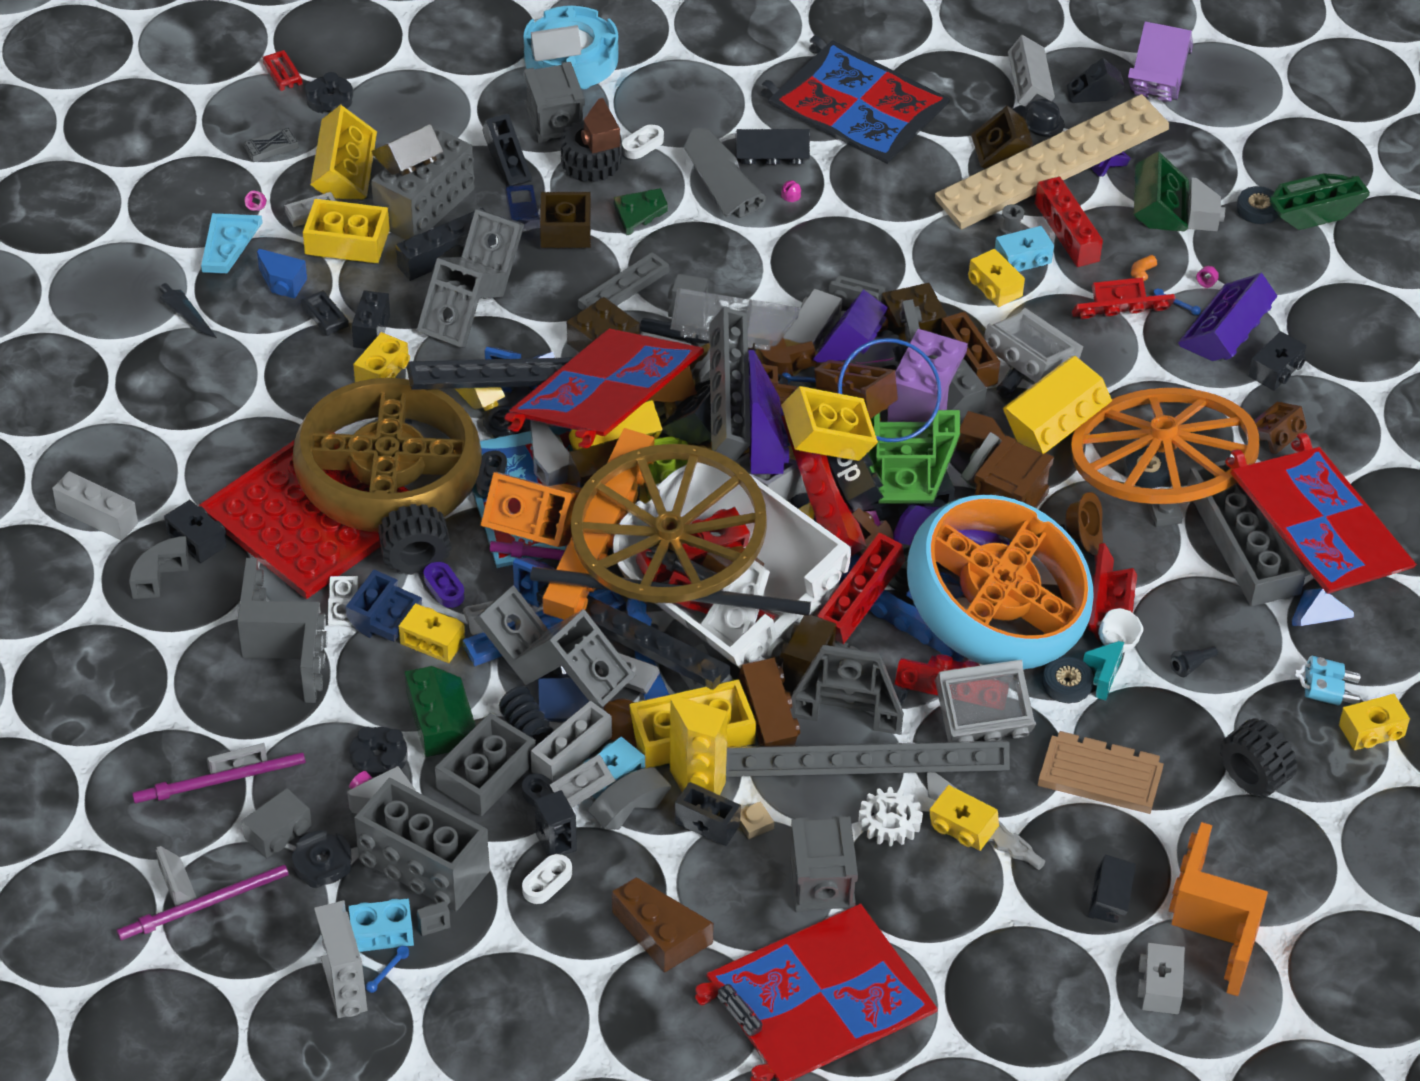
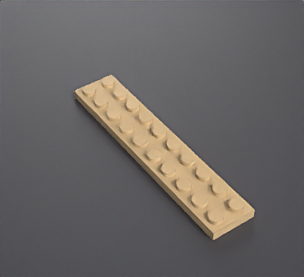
M1141 94L935 193V198L962 230L1001 211L1007 205L1016 204L1036 194L1039 181L1059 176L1062 180H1065L1169 130V122Z

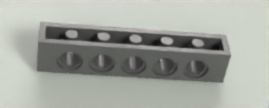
M723 306L709 323L711 445L713 451L736 461L751 445L747 313Z

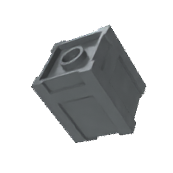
M565 62L558 66L540 69H524V78L527 83L525 107L538 143L548 142L549 139L561 138V134L564 133L566 127H570V124L574 122L579 123L580 120H583L585 98L572 63Z
M832 816V819L809 820L808 817L791 819L793 847H790L789 855L796 912L837 908L847 910L854 907L856 903L854 891L855 882L858 880L851 816Z

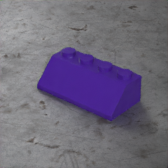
M1262 272L1227 283L1184 334L1178 344L1180 347L1210 361L1228 360L1237 353L1236 349L1239 345L1249 338L1248 334L1260 324L1261 317L1271 310V305L1278 296Z
M863 289L835 324L814 360L817 363L828 360H847L857 348L875 339L882 324L887 319L883 316L887 307ZM870 346L861 350L860 353L864 355Z

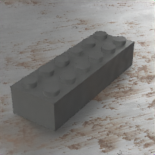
M1225 460L1214 463L1225 472L1230 469L1226 465ZM1202 466L1190 468L1187 486L1211 480L1215 476ZM1238 482L1215 495L1193 501L1250 606L1301 595L1306 576L1304 568L1296 554Z

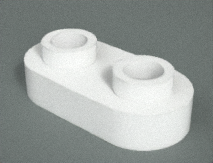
M646 125L624 138L622 141L623 155L630 159H638L656 149L664 142L663 129L657 125Z
M560 854L547 857L523 880L522 891L524 898L534 904H541L549 900L572 877V863L569 858ZM560 872L561 874L555 875L553 873Z

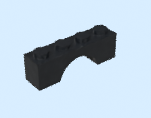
M475 211L396 244L398 268L410 281L432 272L437 258L456 246H465ZM495 234L489 236V246L496 244Z

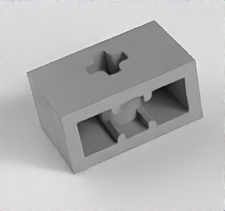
M1148 943L1146 955L1141 954L1139 961V972L1144 973V980L1139 979L1137 997L1143 998L1142 1010L1179 1014L1183 998L1185 947Z

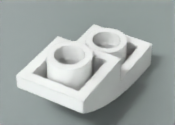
M358 576L330 577L328 626H353L346 615L345 607L358 591Z

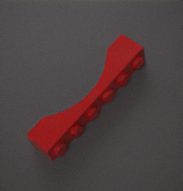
M783 415L781 418L816 521L850 546L851 556L867 546L859 523L850 512L836 486L827 455L795 450L785 416Z

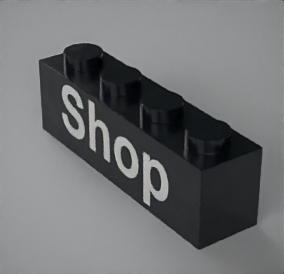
M868 453L860 461L827 455L828 462L843 494L854 511L858 508L862 510L884 498L880 487L884 486L877 472L872 473L870 467L874 464Z

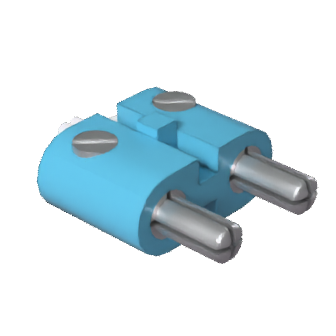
M1310 656L1307 663L1303 664L1300 670H1295V677L1300 679L1301 685L1305 688L1306 698L1337 706L1342 701L1352 704L1360 702V695L1345 692V681H1342V679L1358 683L1361 675L1345 670L1343 663L1327 660L1322 657ZM1304 670H1305V680H1307V683H1305L1304 678H1303V676L1301 675V674L1304 672Z

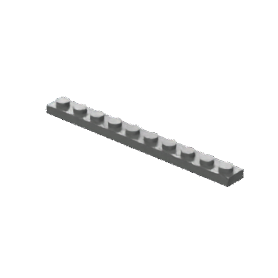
M1008 740L727 747L726 777L1010 770Z

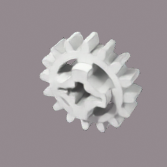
M889 787L888 792L883 793L879 788L877 789L876 796L869 793L867 801L861 802V809L859 810L861 830H868V839L874 836L878 837L877 844L887 840L888 845L892 846L893 842L897 840L903 845L905 837L913 840L914 833L920 831L923 815L920 811V803H913L914 796L912 794L907 797L903 796V789H900L898 793H893L892 787Z

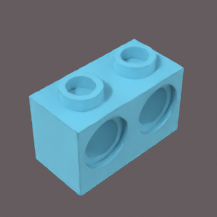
M391 899L376 903L364 902L349 906L350 924L359 952L414 945L409 899Z

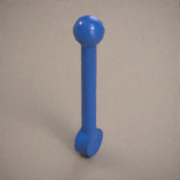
M1155 289L1153 296L1166 294H1164L1162 289ZM1177 299L1173 302L1191 311L1193 315L1197 316L1201 312L1199 306H1191Z
M789 373L782 374L788 380V383L791 381L816 383L813 377L791 376Z
M407 946L398 947L397 955L373 981L367 982L365 988L369 993H374L377 990V985L401 959L409 956Z

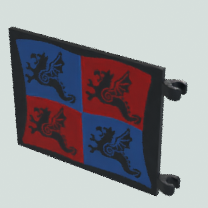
M817 35L809 40L810 43H813L809 46V51L817 55L780 89L770 80H765L761 84V87L764 88L761 91V96L769 98V104L886 164L950 103V98L834 40L826 44Z

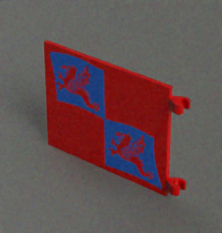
M609 328L509 410L510 413L505 415V421L512 422L508 430L517 432L521 429L525 419L535 420L577 430L575 436L583 438L578 446L589 448L593 444L596 435L605 437L702 355L704 348Z
M1306 433L1297 434L1296 437L1300 442L1295 440L1291 443L1292 449L1297 451V453L1247 465L1244 453L1236 449L1231 451L1234 458L1229 457L1225 460L1226 465L1232 469L1231 475L1327 594L1406 571L1417 565L1320 447L1312 448L1310 438Z
M858 904L707 973L706 977L709 982L699 984L696 987L697 994L695 995L698 1004L705 1005L717 996L720 987L730 984L737 991L735 995H740L754 1012L752 1016L756 1015L762 1022V1030L754 1036H749L743 1029L744 1025H740L766 1063L757 1065L751 1070L753 1075L751 1081H770L773 1077L777 1081L795 1080L938 1011L934 1002L862 904Z

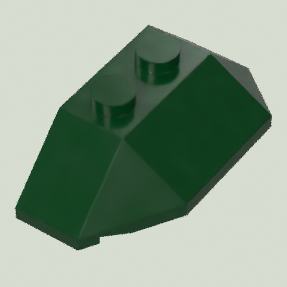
M1323 173L1279 184L1269 202L1283 220L1298 230L1344 219L1370 195V191L1359 176L1347 177L1339 174Z

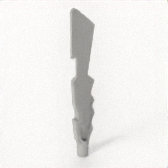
M927 772L929 798L936 801L948 785L956 788L936 772ZM999 821V827L988 842H994L998 849L1009 852L1014 859L1026 861L1040 870L1044 866L1045 860L1038 856L1032 847L1017 833L1012 834Z

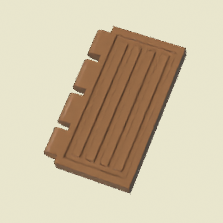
M1059 731L1058 737H1051L1038 786L1151 814L1164 763L1159 762V755L1140 751L1139 757L1134 756L1135 749L1112 744L1111 750L1106 749L1107 742L1084 737L1083 743L1078 742L1079 735Z

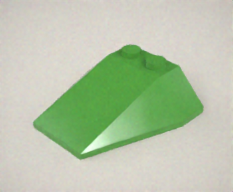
M938 410L933 422L923 432L911 439L900 442L877 440L878 443L868 454L874 464L870 467L872 473L877 472L884 485L880 487L884 498L878 500L879 503H934L960 436V410ZM880 413L870 419L875 435L884 438L904 437L916 432L926 424V422H880Z

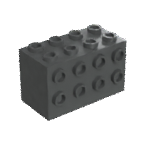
M434 126L432 128L443 150L442 153L435 155L436 161L426 166H423L422 162L414 165L415 171L402 176L401 172L392 175L385 168L371 180L373 205L388 208L389 232L405 240L432 229L474 190L475 177L472 145Z
M390 777L354 817L359 860L365 866L383 872L389 879L409 886L413 892L433 899L436 904L446 901L448 908L457 912L490 872L487 828Z

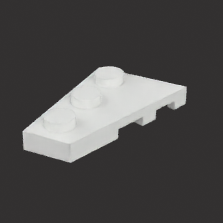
M754 561L745 573L723 588L722 591L763 596L770 571ZM713 604L701 626L731 647L755 624L759 609Z

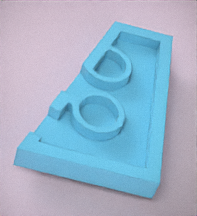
M212 213L201 264L202 272L228 273L262 225V215Z

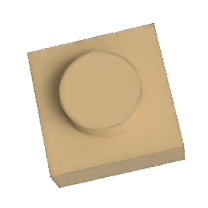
M761 801L741 809L740 828L748 840L774 829V821Z

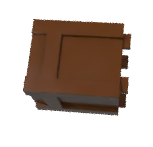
M1006 436L975 474L974 482L977 483L975 496H1003L1026 503L1037 509L1049 493L1050 486L1047 484L1049 470L1053 465L1054 457L1050 454H1042L1016 442L1015 438Z

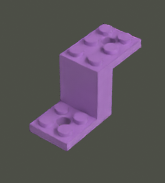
M1150 22L1144 23L1135 66L1130 68L1128 75L1130 89L1135 91L1134 95L1139 96L1142 94L1144 97H1148V94L1158 96V100L1165 102L1178 99L1188 53L1191 54L1193 48L1191 30Z
M918 329L910 344L919 348L927 356H938L936 359L930 360L934 364L941 382L939 410H947L949 385L967 351L968 343ZM908 347L895 372L898 400L888 407L887 422H927L936 406L937 383L934 373L927 361L915 350Z

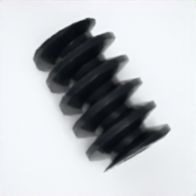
M526 686L515 687L501 698L499 711L504 716L506 722L533 738L535 746L554 732V729L551 726L549 727V721L544 718V713L540 710L539 705L535 702L534 697Z

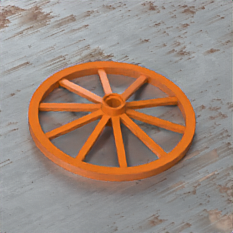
M1187 388L1147 389L1112 399L1108 405L1075 429L1071 444L1074 465L1083 479L1108 495L1138 503H1183L1215 495L1237 483L1230 473L1232 471L1231 468L1226 472L1186 441L1230 451L1239 449L1244 453L1247 465L1256 462L1259 454V433L1254 420L1243 408L1219 395ZM1180 402L1192 405L1174 418L1163 415L1159 403ZM1150 404L1155 418L1148 422L1120 413V411ZM1204 406L1230 417L1182 424ZM1106 418L1141 428L1140 430L1089 435ZM1239 425L1247 437L1248 445L1190 432ZM1138 439L1092 463L1087 461L1083 452L1084 444ZM1149 445L1124 484L1114 481L1097 471ZM1178 447L1213 474L1215 478L1196 485L1181 487L1173 450ZM1156 452H1165L1172 488L1150 489L1134 487Z

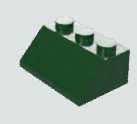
M1158 151L1135 165L1133 213L1135 218L1139 222H1143L1149 229L1184 232L1188 230L1189 179Z
M434 666L405 671L406 693L425 758L451 752L476 727L461 677Z

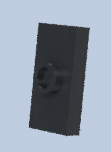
M324 290L301 299L302 307L326 336L349 327V320Z

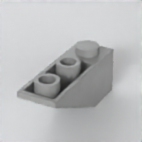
M530 420L534 474L546 486L566 483L569 453L571 451L568 452L563 446L559 435L553 434L549 429L548 423Z

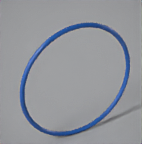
M877 339L861 345L847 358L839 375L838 394H842V380L849 362L864 348L877 343L893 342L915 350L927 361L934 373L937 383L935 409L926 424L910 435L900 438L876 436L877 440L884 442L905 441L919 435L934 420L941 402L940 378L932 361L916 346L899 339Z

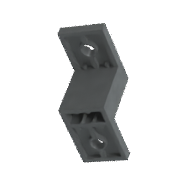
M475 209L462 257L437 258L417 332L459 347H466L479 299L504 296L524 224L481 209ZM491 234H495L498 238V244L495 248L490 247L488 244V238ZM447 307L453 312V318L450 322L445 321L443 318V311Z
M246 558L238 614L242 657L301 659L300 668L305 703H316L317 691L322 692L323 675L319 674L320 670L325 669V653H322L323 648H327L328 633L323 631L326 626V615L320 612V603L315 601H266V588L261 587L264 583V571L259 569L257 558Z
M513 585L474 618L525 685L562 666L589 702L592 701L602 708L636 676L584 609L548 629ZM507 618L513 620L515 630L508 627ZM595 664L601 667L603 677L596 673Z

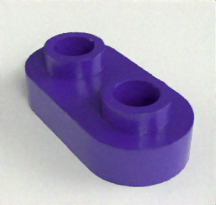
M443 562L428 564L424 569V582L439 604L447 608L457 607L462 604L465 598L464 586L452 569Z

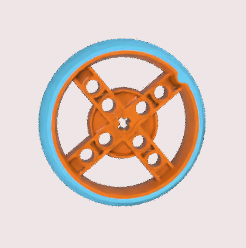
M968 496L954 500L937 509L923 522L914 536L907 560V578L912 599L922 619L932 632L947 646L962 656L983 665L1022 660L1023 669H1030L1058 659L1069 651L1083 635L1089 622L1093 605V584L1087 562L1071 536L1058 523L1038 509L1003 496ZM958 530L992 532L1012 541L1009 546L1001 543H988L980 546ZM1033 555L1051 573L1060 589L1063 600L1041 586L1038 570L1030 560ZM936 562L960 577L961 589L970 603L967 610L958 603L945 586ZM1021 617L1045 634H1013L988 624L992 618L1014 620Z

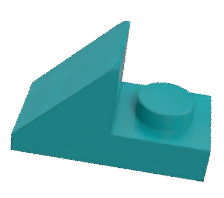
M1117 641L1084 654L1083 662L1091 668L1092 674L1095 675L1093 685L1097 686L1095 698L1107 700L1122 660L1125 642Z

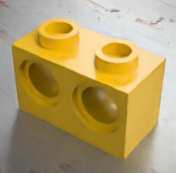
M381 332L353 364L355 382L376 378H396L398 373L405 369L410 361L408 343Z

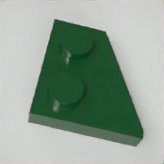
M661 188L614 197V206L626 236L634 233V228L641 223L645 226L652 222L655 217H660L668 212V203Z

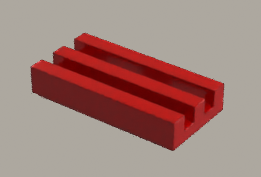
M285 50L262 57L263 64L280 91L285 90V86L293 88V83H297L298 86L303 85L302 77ZM281 57L282 61L286 65L292 77L288 76L287 72L285 71V68L280 63L278 58ZM274 65H275L276 68L278 69V71H279V73L281 74L282 78H281L280 75L278 74V72H277V70L275 69Z

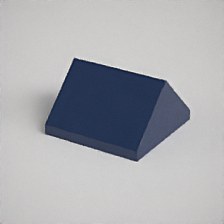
M546 674L538 678L539 707L545 715L544 718L549 722H566L589 702L568 674Z

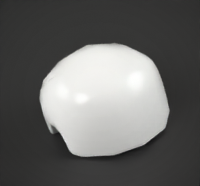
M1122 608L1111 609L1101 621L1098 634L1104 645L1117 641L1125 642L1124 653L1132 650L1137 645L1143 633V626L1139 618L1131 611Z

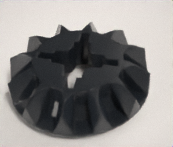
M497 406L490 409L484 415L483 426L485 427L486 434H492L494 438L523 432L525 421L517 432L508 430L512 422L500 426V423H505V415L510 413L509 410L513 407Z

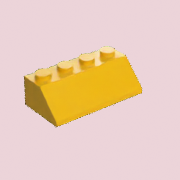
M339 105L321 120L310 185L322 194L331 192L336 199L364 200L368 193L373 161L371 151L375 148L377 131L342 105Z
M1071 356L1006 405L1003 410L1017 442L1044 454L1108 405L1112 399L1103 378L1079 358Z
M739 679L721 683L714 690L703 687L672 694L728 711L727 747L755 744L756 721ZM672 695L629 704L637 748L645 755V768L670 763V700Z
M672 695L670 700V772L681 792L691 782L720 795L726 783L728 711Z

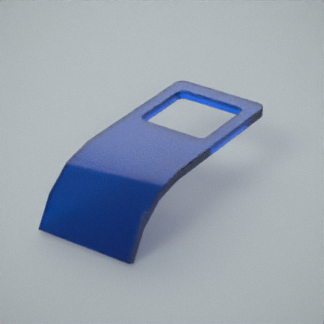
M533 185L506 188L511 220L516 222L540 220ZM530 190L532 201L512 202L511 192Z

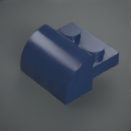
M374 569L346 605V615L350 623L368 638H371L375 633L395 642L399 636V625L415 603L422 605V597L398 587L397 579Z

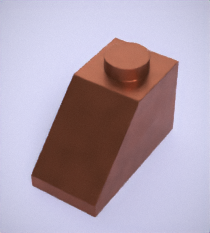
M599 98L584 119V130L581 131L582 141L584 145L589 146L592 154L620 147V127L603 98Z

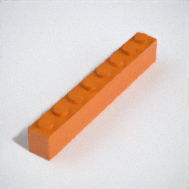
M624 428L607 463L633 450L654 446V437ZM653 461V462H647V464H648V465H649V464H652V465H653L655 461ZM637 465L618 474L605 485L635 504L638 496L637 489L639 485H644L645 481ZM598 492L586 511L584 522L620 524L628 512ZM583 532L586 544L596 560L599 561L608 557L609 549H613L615 534ZM571 537L557 570L589 574L577 556ZM550 583L543 596V613L565 620L580 610L586 609L589 591L594 592L595 588Z

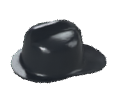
M1048 99L1033 100L1026 107L1019 105L1012 109L1026 120L1028 129L1037 134L1055 136L1060 134L1065 127L1064 120L1060 116L1059 107Z

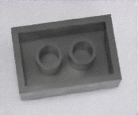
M489 713L435 767L436 787L482 817L531 767V750L536 747L535 740L492 713Z

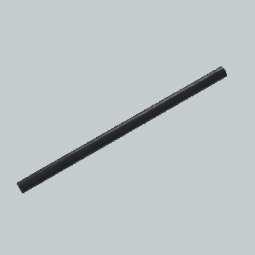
M532 567L530 579L532 581L610 590L588 573ZM622 578L636 584H640L642 581L636 579ZM652 582L650 586L677 587L683 585ZM722 590L702 598L690 600L806 616L810 615L811 602Z

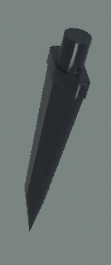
M167 283L160 286L159 290L163 293L160 299L163 303H166L200 333L217 338L181 289L173 290Z

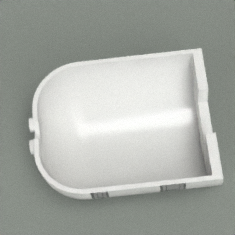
M697 462L680 516L683 517L731 477L712 466ZM686 466L679 468L664 481L656 485L666 512L673 509ZM752 476L763 495L767 515L766 536L761 551L757 556L759 560L765 563L763 567L770 571L763 596L811 602L810 615L817 617L840 586L838 583L842 572H848L851 556L850 546ZM737 485L695 520L707 519L721 509L728 510L736 507L740 515L755 512L748 495L740 485ZM652 499L647 503L642 501L635 503V505L652 516L658 517ZM628 513L620 522L621 525L650 526L631 513ZM755 523L746 524L750 531V538L753 534ZM716 532L711 533L713 536H721V534ZM615 534L613 541L614 553L650 536ZM636 555L617 563L625 578L643 579L644 575L636 563ZM670 579L667 580V581H664V582H662V583H667V584H668L669 581H670ZM655 603L740 669L743 664L774 657L776 664L782 662L783 659L780 658L782 647L785 642H790L794 624L796 622L800 623L804 616L771 611L780 615L775 623L773 619L764 614L729 647L701 626L707 614L684 607L678 603Z

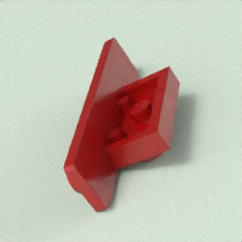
M1143 277L1094 282L1092 285L1094 302L1076 304L1072 310V316L1089 319L1096 314L1115 316L1125 311L1137 314L1145 309L1153 308L1154 311L1167 310L1175 301V294L1146 297Z
M1105 543L1099 544L1098 554L1095 555L1096 572L1092 576L1093 605L1087 624L1089 631L1094 633L1098 641H1101L1098 634L1099 627L1108 611L1122 608L1133 613L1137 574L1134 568L1113 571L1114 558Z
M943 654L932 655L928 664L901 658L898 663L895 684L900 687L938 695L935 679L939 672L980 666V664L974 661H964V663L954 661L952 657ZM984 679L949 685L952 699L1001 711L1005 708L1009 690V683Z

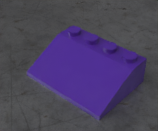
M749 350L751 433L749 455L751 474H784V463H789L788 435L781 418L784 413L782 407H780V397L755 351Z

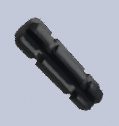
M726 984L720 987L717 997L724 1005L727 1004L726 1008L740 1025H744L743 1029L749 1036L759 1033L762 1030V1022L756 1015L752 1016L754 1012L740 995H735L737 991L732 985Z

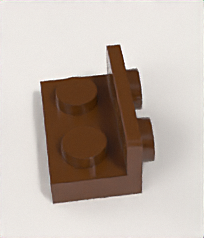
M1278 401L1254 420L1258 429L1259 440L1268 441L1272 454L1279 453L1296 438L1297 434L1307 429L1302 406Z

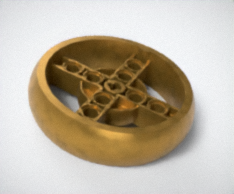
M400 378L363 380L331 392L307 413L296 434L293 448L295 473L303 492L311 503L338 523L358 530L377 533L384 517H388L391 511H397L402 506L408 507L410 504H416V506L425 504L428 505V508H437V512L441 511L443 516L446 517L469 495L479 475L482 460V450L477 429L464 408L439 389L411 390L409 380ZM378 418V421L363 426L354 435L333 434L352 423ZM405 418L431 425L446 434L450 439L423 438L417 429L405 423ZM321 469L352 471L358 480L370 486V490L365 492L345 486L329 477ZM421 474L444 475L437 481L422 488L397 493V488L414 482Z

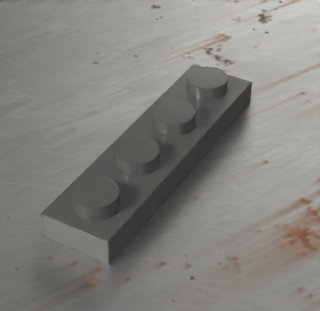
M652 252L578 299V307L584 310L602 297L618 306L669 273V264Z

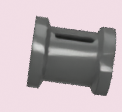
M1015 204L1005 206L1002 209L1004 222L1000 227L1001 233L1007 235L1022 231L1023 208Z

